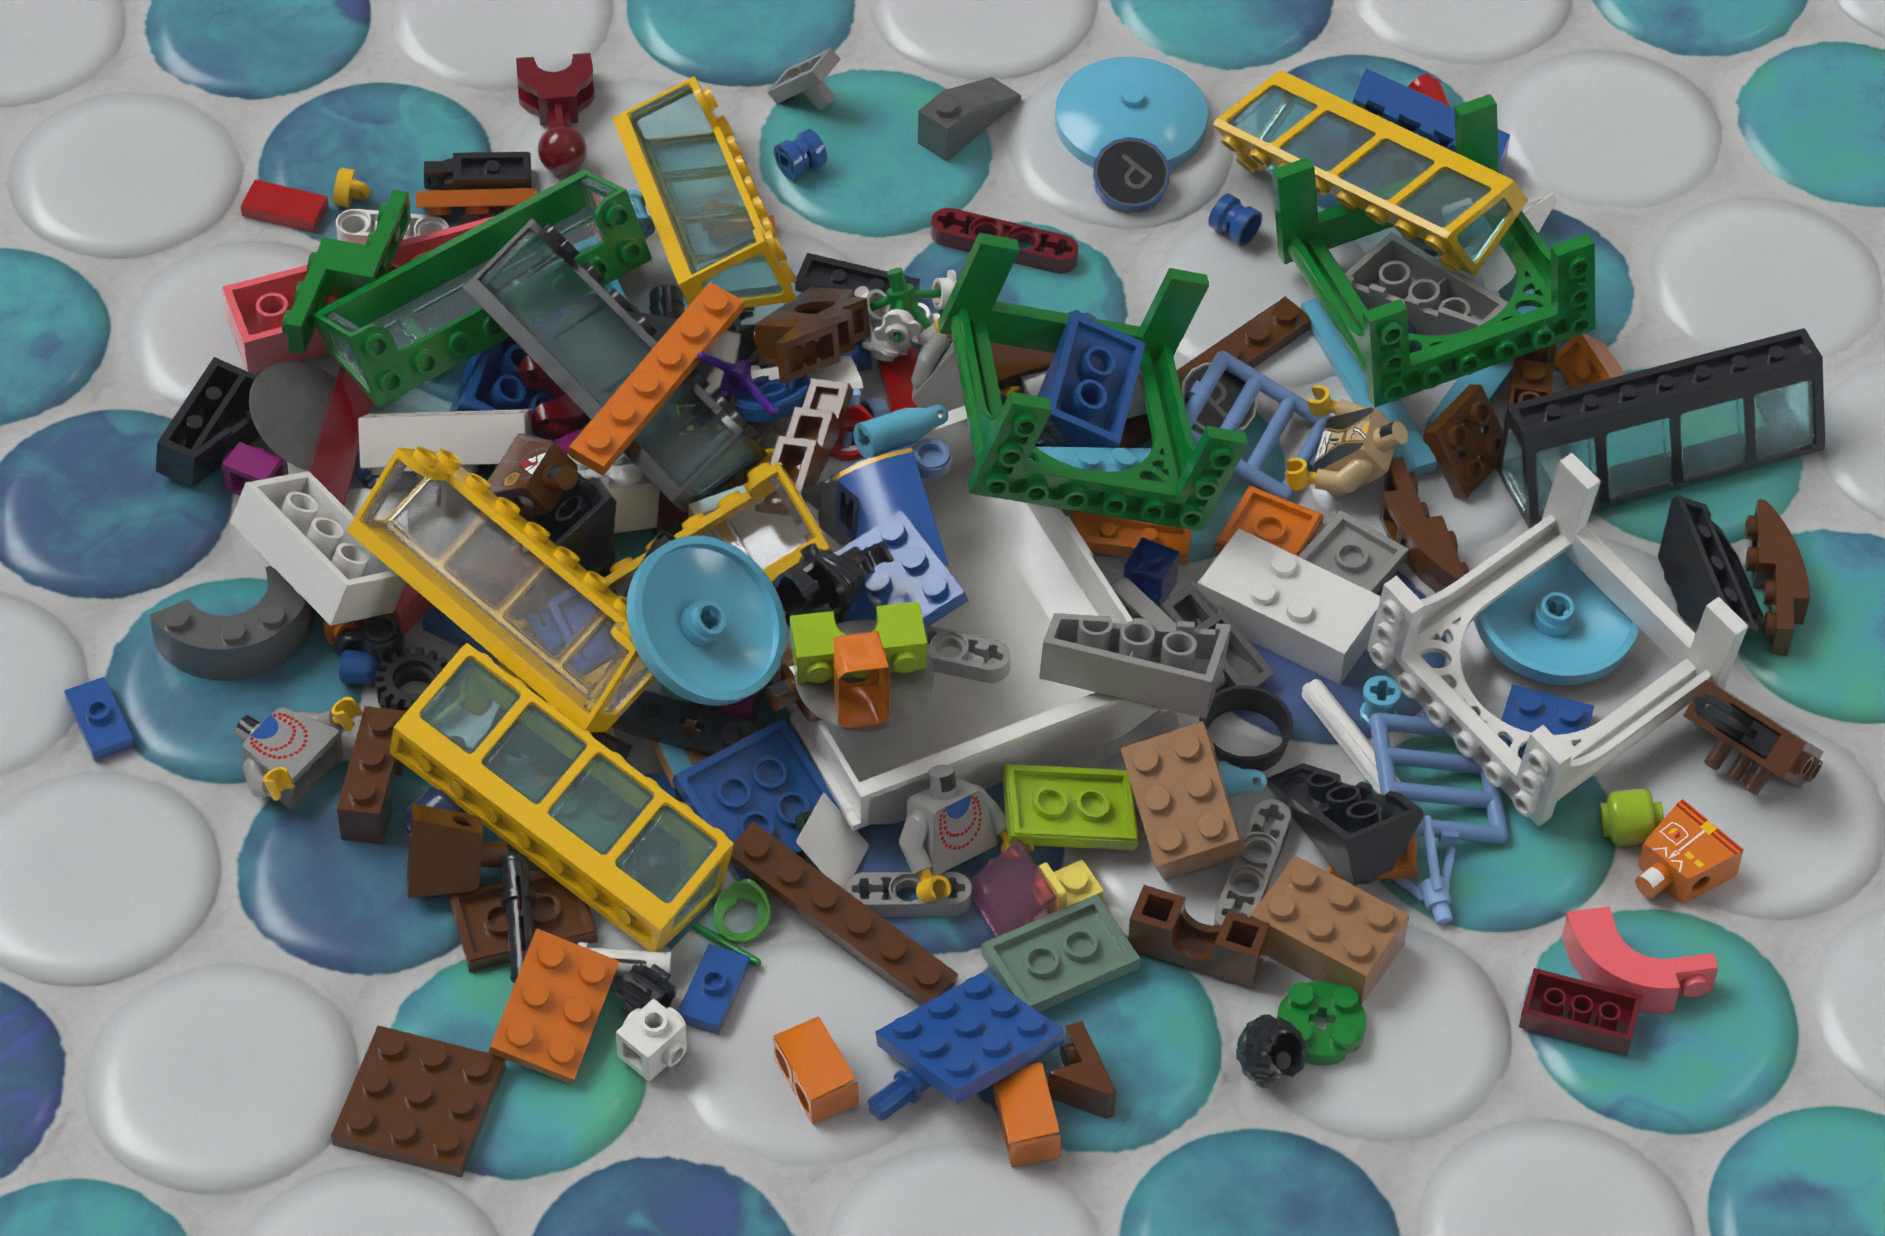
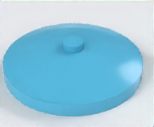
M1116 57L1092 63L1077 71L1065 82L1056 101L1055 125L1060 140L1073 156L1092 168L1102 148L1114 140L1132 137L1144 139L1157 146L1166 157L1169 169L1171 170L1186 162L1197 152L1204 141L1207 131L1208 107L1205 97L1196 83L1173 66L1148 58Z
M699 535L685 536L669 541L653 551L644 559L634 573L627 595V622L630 635L645 666L665 687L689 701L704 705L721 706L746 699L762 689L773 678L781 664V656L785 652L787 628L785 614L779 595L771 580L749 555L736 546L717 538Z
M1564 553L1487 606L1473 619L1483 643L1500 662L1527 678L1555 685L1583 684L1611 673L1629 655L1639 631V627Z

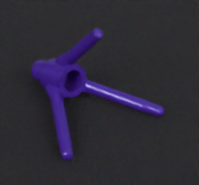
M704 352L697 354L698 359L723 370L724 375L721 379L723 388L719 394L727 399L730 393L738 394L743 389H748L771 416L777 414L776 408L754 383L751 377V365L749 362L740 360L735 363H729ZM710 411L702 416L698 422L699 427L704 428L715 413Z

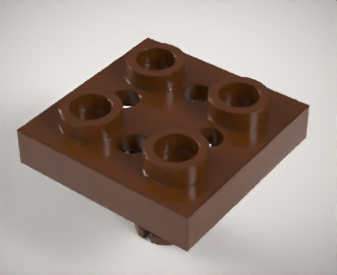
M1469 384L1424 431L1423 441L1428 444L1434 454L1454 498L1467 499L1497 467L1503 430L1482 385ZM1509 443L1507 446L1506 456L1512 451Z

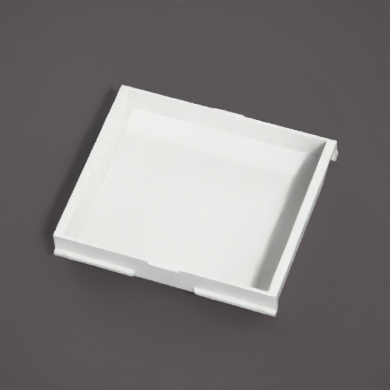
M965 406L948 411L947 422L934 427V429L919 440H941L950 447L952 452L951 469L945 476L934 480L921 479L951 574L965 591L969 600L930 626L1001 641L1010 651V672L1005 679L996 683H985L934 672L933 688L924 706L907 721L879 731H851L833 726L823 720L810 722L807 721L796 703L787 707L791 714L790 724L824 779L828 790L852 831L871 824H895L906 820L907 801L911 796L930 787L928 771L934 766L950 765L954 768L955 776L986 789L1002 783L1004 764L1046 766L1122 737L1158 710L1161 713L1168 711L1167 709L1039 679L1043 641L1054 613L1109 616L1113 623L1122 624L1131 622L1133 619L1092 558L1093 553L1077 528L1060 508L969 493L967 481L975 466V458ZM853 445L848 448L842 449V451H854L857 450L856 445ZM830 456L816 485L822 481L830 480L831 475L866 458L855 461H840ZM745 484L689 504V518L699 513H703L706 516L719 508L717 503L728 494L739 491L741 494L746 492ZM806 502L809 510L811 511L813 517L815 518L816 522L820 527L818 519L819 511L816 508H814L809 502ZM757 505L728 523V527L741 550L749 555L762 569L813 539L800 514L797 518L759 514L756 511ZM822 530L834 552L844 547ZM713 531L706 535L723 540L719 531ZM787 625L785 652L791 649L790 629ZM927 644V652H930V644ZM952 646L943 647L938 651L941 657L947 659L955 658L961 653L958 648ZM969 652V661H972V654L974 653ZM990 658L985 664L992 665L993 661L997 659ZM781 664L771 679L773 684L781 681Z

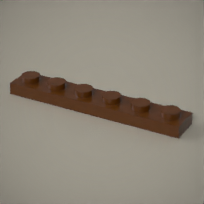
M752 822L733 842L734 847L730 864L757 882L761 887L922 1006L931 999L944 994L957 983V972L756 823Z

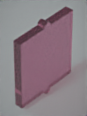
M1017 840L996 859L990 858L988 865L970 879L972 898L996 937L1033 922L1034 917L1057 899L1027 848L1020 840Z

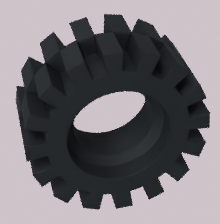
M417 647L416 654H410L409 648L402 649L403 656L398 657L396 652L390 654V663L383 660L380 664V671H377L375 676L380 708L408 711L423 692L408 694L400 691L399 688L412 681H422L431 684L447 665V660L443 656L438 659L437 652L430 650L428 655H425L423 647ZM450 678V682L432 700L433 702L427 705L428 708L421 712L420 717L422 719L453 693V678ZM446 713L442 715L440 719L444 718L446 716Z

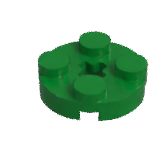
M1324 981L1297 982L1288 989V994L1281 1001L1278 1008L1277 1018L1281 1017L1285 1021L1291 1022L1302 1033L1306 1048H1304L1306 1051L1305 1063L1320 1066L1334 1065L1344 1061L1345 1055L1351 1053L1354 1049L1356 1052L1362 1045L1366 1029V1013L1364 1007L1359 1002L1358 993L1350 986H1340ZM1316 1017H1323L1331 1021V1023H1327L1326 1029H1317L1316 1022L1310 1020Z

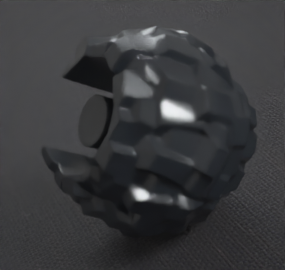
M1264 1014L1246 1023V1027L1238 1038L1236 1059L1241 1064V1071L1248 1079L1254 1081L1261 1088H1268L1270 1084L1274 1083L1282 1075L1294 1077L1299 1071L1303 1070L1306 1058V1051L1304 1050L1306 1044L1302 1033L1291 1022L1285 1021L1281 1017L1275 1018L1270 1014Z

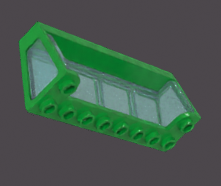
M585 169L312 313L325 348L377 407L387 404L510 337L463 287L531 218L543 228L550 223L580 252L575 260L582 267L587 262L591 263L606 278L600 284L602 287L651 261L652 256L627 189ZM532 231L485 280L491 285L543 252L547 249L548 245ZM556 258L506 291L503 297L532 325L592 293L594 290L562 258Z

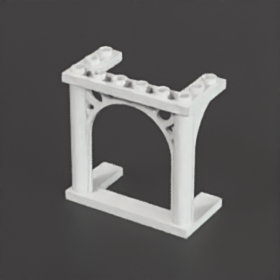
M1573 453L1559 461L1542 520L1440 592L1424 599H1419L1397 576L1385 583L1367 648L1372 661L1379 668L1386 669L1397 681L1401 691L1407 697L1414 698L1426 710L1430 721L1435 726L1443 728L1454 739L1459 751L1464 756L1471 757L1483 769L1488 781L1495 787H1500L1512 799L1517 811L1524 817H1529L1538 827L1552 817L1558 800L1689 705L1705 680L1724 689L1748 629V625L1720 597H1717L1706 605L1695 634L1586 526L1601 481ZM1564 553L1676 666L1593 726L1574 733L1553 735L1542 725L1531 733L1499 720L1475 698L1465 681L1461 668V641L1469 624L1482 610ZM1445 633L1452 639V642L1449 644L1440 641ZM1429 652L1440 653L1449 659L1450 664L1443 668H1432L1421 656ZM1443 679H1450L1455 684V688L1452 689ZM1499 736L1507 737L1512 743L1509 747ZM1523 745H1526L1523 757L1521 759L1518 756V750Z

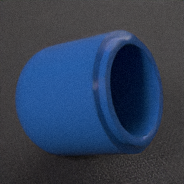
M345 650L342 652L339 668V677L342 683L371 685L376 681L375 676L376 672L380 671V663L374 656L357 650Z

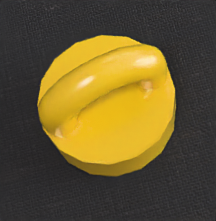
M343 167L338 170L333 192V203L335 206L349 208L352 199L365 200L370 197V187L364 182L356 180V170Z

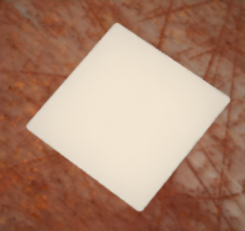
M825 793L821 795L796 840V843L819 870L843 889H845L848 879L855 874L869 848V844L857 830L852 831L844 815Z

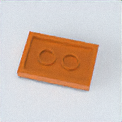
M537 188L417 191L416 208L425 207L426 215L451 214V207H465V214L491 213L490 206H504V211L538 194Z
M536 929L488 1053L572 1085L620 961Z

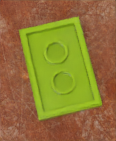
M1004 764L1002 782L1008 844L1136 850L1139 843L1133 789L1127 770Z

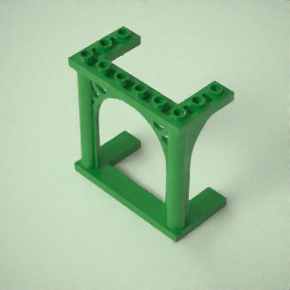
M1491 94L1454 106L1456 153L1499 173L1497 103ZM1309 157L1272 169L1278 255L1284 265L1291 262L1296 264L1367 377L1368 398L1374 408L1596 329L1595 242L1586 233L1551 246L1550 251L1521 210L1499 242L1510 258L1517 276L1515 291L1503 310L1484 324L1460 333L1435 336L1409 333L1408 312L1402 300L1398 299L1368 310L1329 251L1331 248L1394 227V225L1387 221L1384 225H1380L1370 219L1364 210L1357 207L1352 211L1342 204L1318 212L1315 166ZM1437 174L1399 204L1398 207L1422 217L1468 200L1474 205L1484 195ZM1414 179L1372 194L1384 200H1389ZM1496 203L1481 216L1493 234L1510 211V208ZM1530 289L1534 290V294H1525ZM1522 306H1535L1538 308L1523 314L1517 311ZM1409 346H1417L1421 350L1410 354Z
M978 233L938 321L939 332L952 335L975 458V466L967 481L969 493L1202 532L1248 446L1246 432L1206 426L1198 444L1195 445L1189 426L1173 356L1209 287L1207 274L1169 268L1141 326L1090 318L1146 343L1138 376L1151 429L1152 447L1150 454L1134 467L1112 472L1086 470L1061 462L1035 447L1052 412L1050 398L1010 392L1003 406L990 342L1055 353L1070 314L996 301L1020 251L1018 240ZM1153 466L1161 467L1162 471L1157 468H1154ZM1140 477H1147L1152 479L1153 481L1141 479Z

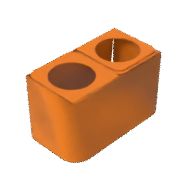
M878 631L834 637V693L838 722L842 727L852 728L876 725L885 722L889 718L890 667ZM871 670V675L859 683H847L841 679V676L849 672Z
M818 1016L773 1035L774 1059L813 1125L859 1104L858 1082L848 1086L845 1085L856 1078Z
M1042 1062L1028 1064L994 1083L993 1096L1011 1167L1060 1158L1061 1136L1055 1135V1133L1060 1131Z

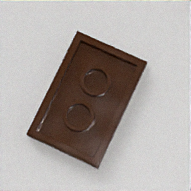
M545 871L530 874L531 890L536 894V905L532 908L534 933L536 929H540L575 944L579 942L588 944L598 942L597 931L589 905ZM504 881L479 886V889L471 892L448 894L450 909L469 972L510 963L506 910L501 906V895L505 892ZM517 888V893H518V897H517V899H518V909L520 910V907H519V903H520V901H519V890H518V888ZM520 929L521 949L523 951L522 929Z

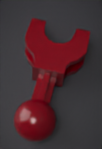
M591 53L572 54L571 65L565 70L557 72L542 70L537 66L534 57L516 58L519 104L525 110L536 114L539 117L540 125H548L549 129L543 133L538 143V156L543 166L556 174L572 173L579 169L586 159V141L583 135L572 127L571 123H578V114L595 99Z
M557 350V353L565 360L566 351ZM529 355L521 361L519 373L523 384L528 389L548 391L557 398L554 401L541 403L535 409L532 415V431L534 435L543 439H559L579 428L583 430L584 426L591 421L588 415ZM589 384V385H590L591 387H596V386H598L599 384ZM608 392L604 394V401L607 402L613 394H608ZM664 404L656 414H668L667 408L672 405Z

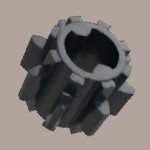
M641 963L639 966L637 964L632 966V969L623 976V980L617 989L619 993L617 997L625 1002L622 1009L630 1014L637 1008L642 1009L653 998L666 1009L671 1007V1003L676 996L674 991L676 987L668 982L671 974L656 964H653L650 968Z

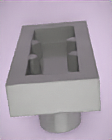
M829 48L786 69L767 93L778 104L803 92L820 111L827 107L836 97L825 84L824 79L841 59L832 48Z

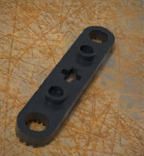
M610 681L598 682L591 689L600 696ZM621 683L613 697L615 696V699L619 701L623 697L622 694L630 686ZM591 690L588 694L589 701L591 700ZM644 690L611 727L622 730L624 733L709 757L767 726ZM688 718L695 720V727L701 730L695 731L692 737L685 735V728L679 725V723L685 724Z

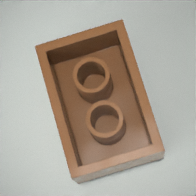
M1203 721L1120 748L1155 867L1164 881L1247 855L1212 738Z
M1294 855L1250 915L1252 918L1270 923L1266 956L1313 981H1324L1340 986L1352 987L1358 993L1361 1005L1404 946L1409 921V914Z

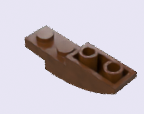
M1403 456L1392 458L1389 470L1385 473L1383 486L1386 492H1383L1379 519L1387 537L1409 549L1408 559L1405 562L1406 565L1423 583L1435 593H1438L1469 572L1468 566L1465 562H1460L1457 555L1458 544L1456 535L1453 530L1448 531L1443 516L1430 517L1427 504L1425 502L1420 503L1415 473L1408 471Z
M1758 499L1754 516L1747 515L1745 523V540H1752V547H1748L1746 552L1745 569L1752 572L1753 589H1763V605H1770V612L1765 613L1763 635L1764 637H1770L1771 655L1788 656L1794 633V624H1804L1810 601L1808 577L1798 545L1790 530L1767 500Z

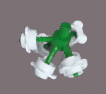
M894 268L887 272L891 288L887 290L886 294L879 289L869 291L865 286L858 287L854 295L867 298L869 323L875 329L872 331L870 342H862V347L872 350L871 356L879 359L881 362H892L898 355H907V348L911 346V341L913 344H922L924 347L930 336L936 333L935 322L940 317V314H932L929 308L923 303H918L917 299L932 298L935 309L944 310L956 284V273L954 270H948L947 278H935L932 290H915L913 284L906 283L902 268Z

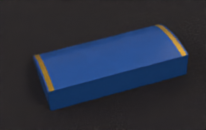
M911 446L868 457L830 476V480H838L859 498L856 538L902 510L951 573Z

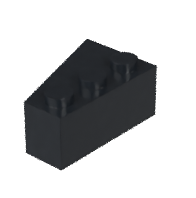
M213 357L157 442L155 472L193 488L221 466L228 450L234 449L239 442L249 445L260 437L252 420L249 407L250 390L257 375Z

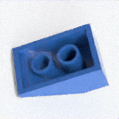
M1074 311L1069 316L1038 397L1050 398L1052 412L1049 417L1059 424L1063 437L1062 447L1116 448L1121 442L1146 343Z

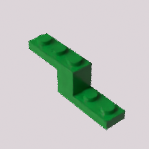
M393 189L387 205L382 204L379 209L378 226L375 233H369L366 245L323 237L317 252L310 254L305 280L298 282L294 296L295 303L292 310H286L282 321V333L287 334L290 352L305 354L316 329L312 313L325 307L329 296L342 298L389 273L411 221L408 192Z

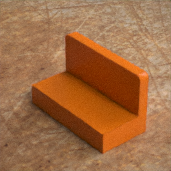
M1585 333L1572 337L1556 352L1555 364L1571 388L1625 375L1608 347L1603 342Z

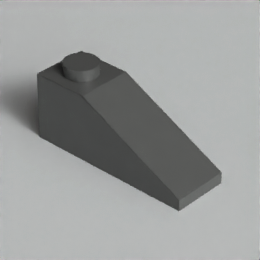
M993 77L943 90L918 111V144L948 161L1021 100V95Z

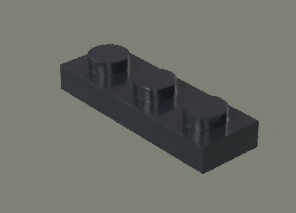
M811 253L806 254L796 277L797 281H795V291L804 292L810 287L852 289L853 297H855V290L860 286L867 287L869 291L879 289L885 294L891 286L887 276L888 271ZM905 276L906 283H911L915 290H920V279Z

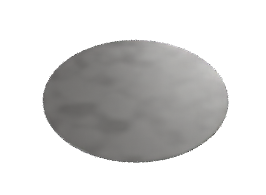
M293 361L276 363L264 369L252 384L249 395L251 417L262 439L277 455L288 463L309 471L336 377L319 367L307 363Z
M852 620L836 624L841 632L849 635L872 632L876 628V621ZM927 653L926 669L914 670L910 673H890L889 718L885 722L876 725L846 728L842 727L838 722L834 679L822 683H797L795 674L797 691L804 704L812 713L833 726L860 732L888 729L910 719L928 700L934 682L933 664ZM850 677L841 679L847 683H859L866 680L868 677Z

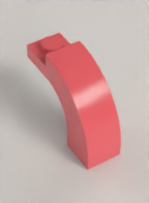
M1610 906L1567 912L1562 939L1568 958L1583 981L1641 995L1642 1000L1639 1011L1649 1013H1672L1675 1010L1679 996L1692 998L1712 992L1718 971V964L1714 953L1670 959L1648 957L1632 949L1621 938Z

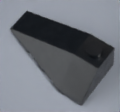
M577 472L578 479L576 485L572 489L564 491L550 513L525 519L527 522H534L545 528L550 534L548 538L556 546H562L571 550L579 557V565L587 571H593L598 574L604 567L605 562L612 556L617 501L600 479L592 477L589 480Z
M1305 763L1267 778L1268 787L1279 801L1289 807L1291 816L1332 868L1354 886L1371 883L1378 876L1392 871L1424 817L1423 810L1401 793L1390 790L1385 795L1373 792L1372 784L1362 781L1355 786L1341 782L1340 774Z

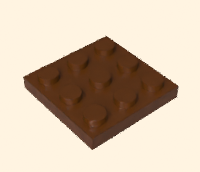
M378 1025L331 1134L332 1145L462 1178L505 1072L506 1059L491 1053Z

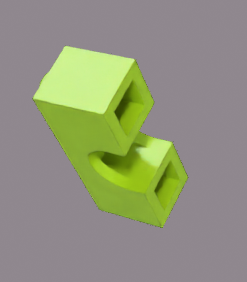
M919 601L876 606V628L873 631H878L880 634L890 673H910L914 670L926 669L927 639ZM833 611L790 616V645L797 683H822L834 679V637L846 634L841 632L836 626ZM871 670L849 672L841 676V678H866L871 675Z

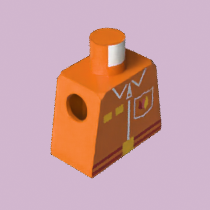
M1682 799L1643 843L1638 863L1643 873L1636 877L1635 883L1641 894L1651 899L1662 890H1665L1678 902L1687 903L1735 877L1738 873L1744 849Z

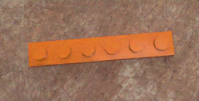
M709 282L569 446V457L604 476L701 360L698 359L697 354L699 352L708 353L742 313L744 301Z

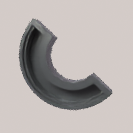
M268 566L265 567L268 582L266 594L257 605L243 613L230 616L211 615L197 609L187 599L150 614L149 618L154 645L166 661L179 670L199 678L232 681L267 673L293 657L307 641L312 631L316 610L294 590L276 569Z

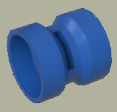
M811 129L799 133L796 140L792 142L786 140L774 147L777 165L781 172L790 180L804 175L805 170L809 167L815 169L827 162L826 148L818 134Z
M1227 193L1212 208L1208 224L1209 227L1220 233H1229L1232 241L1244 246L1258 232L1263 215L1251 206H1242L1240 199Z

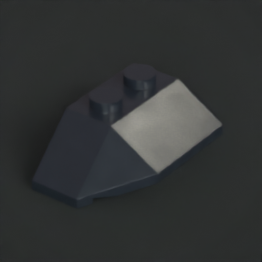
M1676 495L1670 503L1658 559L1664 571V579L1670 586L1677 603L1679 615L1683 620L1699 625L1706 605L1720 597L1748 625L1746 634L1754 636L1760 630L1764 616L1736 551L1722 529L1711 520L1712 513L1706 504Z

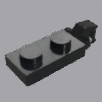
M529 152L453 153V158L444 161H424L425 189L532 188L531 153Z

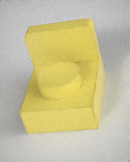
M1083 859L1055 872L1052 871L1046 862L1038 866L1037 883L1034 884V892L1041 906L1044 908L1049 907L1052 913L1096 894L1103 901L1104 890Z

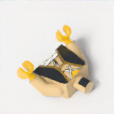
M1315 385L1312 387V392L1317 400L1307 398L1310 412L1315 417H1325L1330 413H1334L1335 416L1327 419L1311 472H1308L1305 460L1291 458L1286 462L1287 471L1285 472L1287 485L1292 490H1303L1309 484H1315V489L1326 490L1336 500L1385 475L1389 470L1395 447L1405 444L1408 440V434L1403 423L1400 421L1391 423L1384 413L1377 408L1365 407L1343 399L1339 402L1333 401L1326 386Z

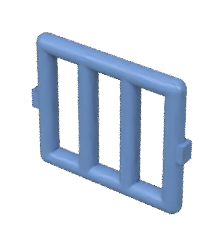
M1219 351L1213 358L1201 381L1196 380L1186 396L1189 401L1185 409L1194 443L1197 445L1202 435L1193 430L1192 427L1226 370L1246 383L1220 428L1237 431L1259 391L1280 403L1249 460L1246 462L1240 459L1233 473L1260 490L1291 501L1296 491L1287 485L1286 477L1280 483L1261 470L1295 412L1314 424L1313 429L1296 457L1305 460L1307 469L1311 472L1327 419L1332 416L1315 417L1310 412L1305 399L1228 352Z
M1422 712L1420 717L1387 713H1374L1371 715L1369 723L1382 795L1391 790L1403 794L1411 801L1486 808L1489 825L1432 820L1434 837H1438V842L1441 844L1455 845L1457 840L1502 844L1507 841L1508 829L1500 787H1495L1488 781L1483 769L1471 757L1393 748L1390 746L1388 731L1452 738L1443 728L1435 726L1428 718L1426 712ZM1394 765L1480 774L1483 791L1396 782ZM1423 819L1414 834L1424 836Z

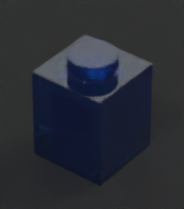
M1142 537L1124 565L1123 577L1133 582L1159 607L1167 600L1177 583L1180 552Z

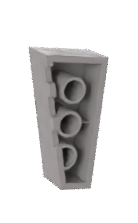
M1393 232L1389 233L1344 273L1368 310L1401 299L1407 308L1408 320L1415 327L1418 335H1449L1473 329L1495 317L1508 304V301L1460 272L1458 274L1451 272L1438 259Z
M1054 613L1043 641L1039 679L1207 719L1226 662L1231 624L1216 623L1214 630L1195 628V622L1177 621L1176 627L1152 626L1151 619L1134 618L1133 621L1122 624L1113 623L1109 616Z

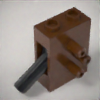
M1705 680L1683 715L1718 738L1704 760L1705 764L1712 769L1719 770L1732 748L1740 751V754L1726 775L1730 780L1741 784L1754 762H1757L1743 785L1744 789L1753 795L1759 794L1772 772L1782 779L1802 787L1805 781L1810 783L1814 780L1823 765V761L1820 760L1824 753L1823 750L1708 680Z

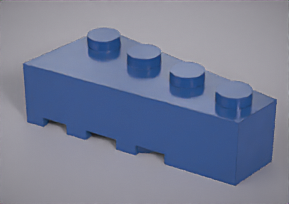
M1366 68L1353 98L1354 105L1456 152L1454 108ZM1498 129L1499 173L1501 174L1506 163L1510 134ZM1349 131L1346 153L1352 154L1369 140ZM1378 145L1363 158L1382 163L1383 158L1400 155Z

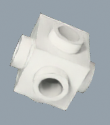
M653 998L642 1009L637 1008L633 1010L625 1019L623 1026L616 1031L617 1056L650 1082L664 1068L674 1066L684 1056L687 1049L685 1020L675 1009L671 1007L666 1009Z

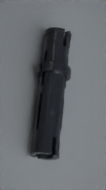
M524 855L507 856L501 863L505 891L501 895V906L506 910L511 964L510 978L513 983L517 979L534 935L532 908L536 905V894L531 890L530 861ZM517 888H518V890H519V901H520L519 907H520V910L518 909V899H517L518 893H517ZM520 929H522L523 951L521 949Z

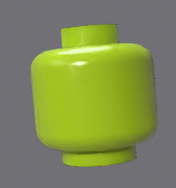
M1647 789L1614 791L1608 795L1607 803H1600L1603 836L1610 837L1616 846L1643 844L1664 819L1662 802H1653L1652 795Z

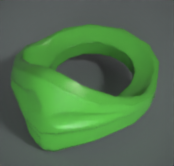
M743 879L732 883L720 894L715 903L713 924L718 935L734 944H747L756 940L766 930L770 921L772 907L768 895L752 879ZM739 901L751 902L757 906L756 911L758 914V920L754 928L742 934L729 931L724 925V919L729 909L735 907Z

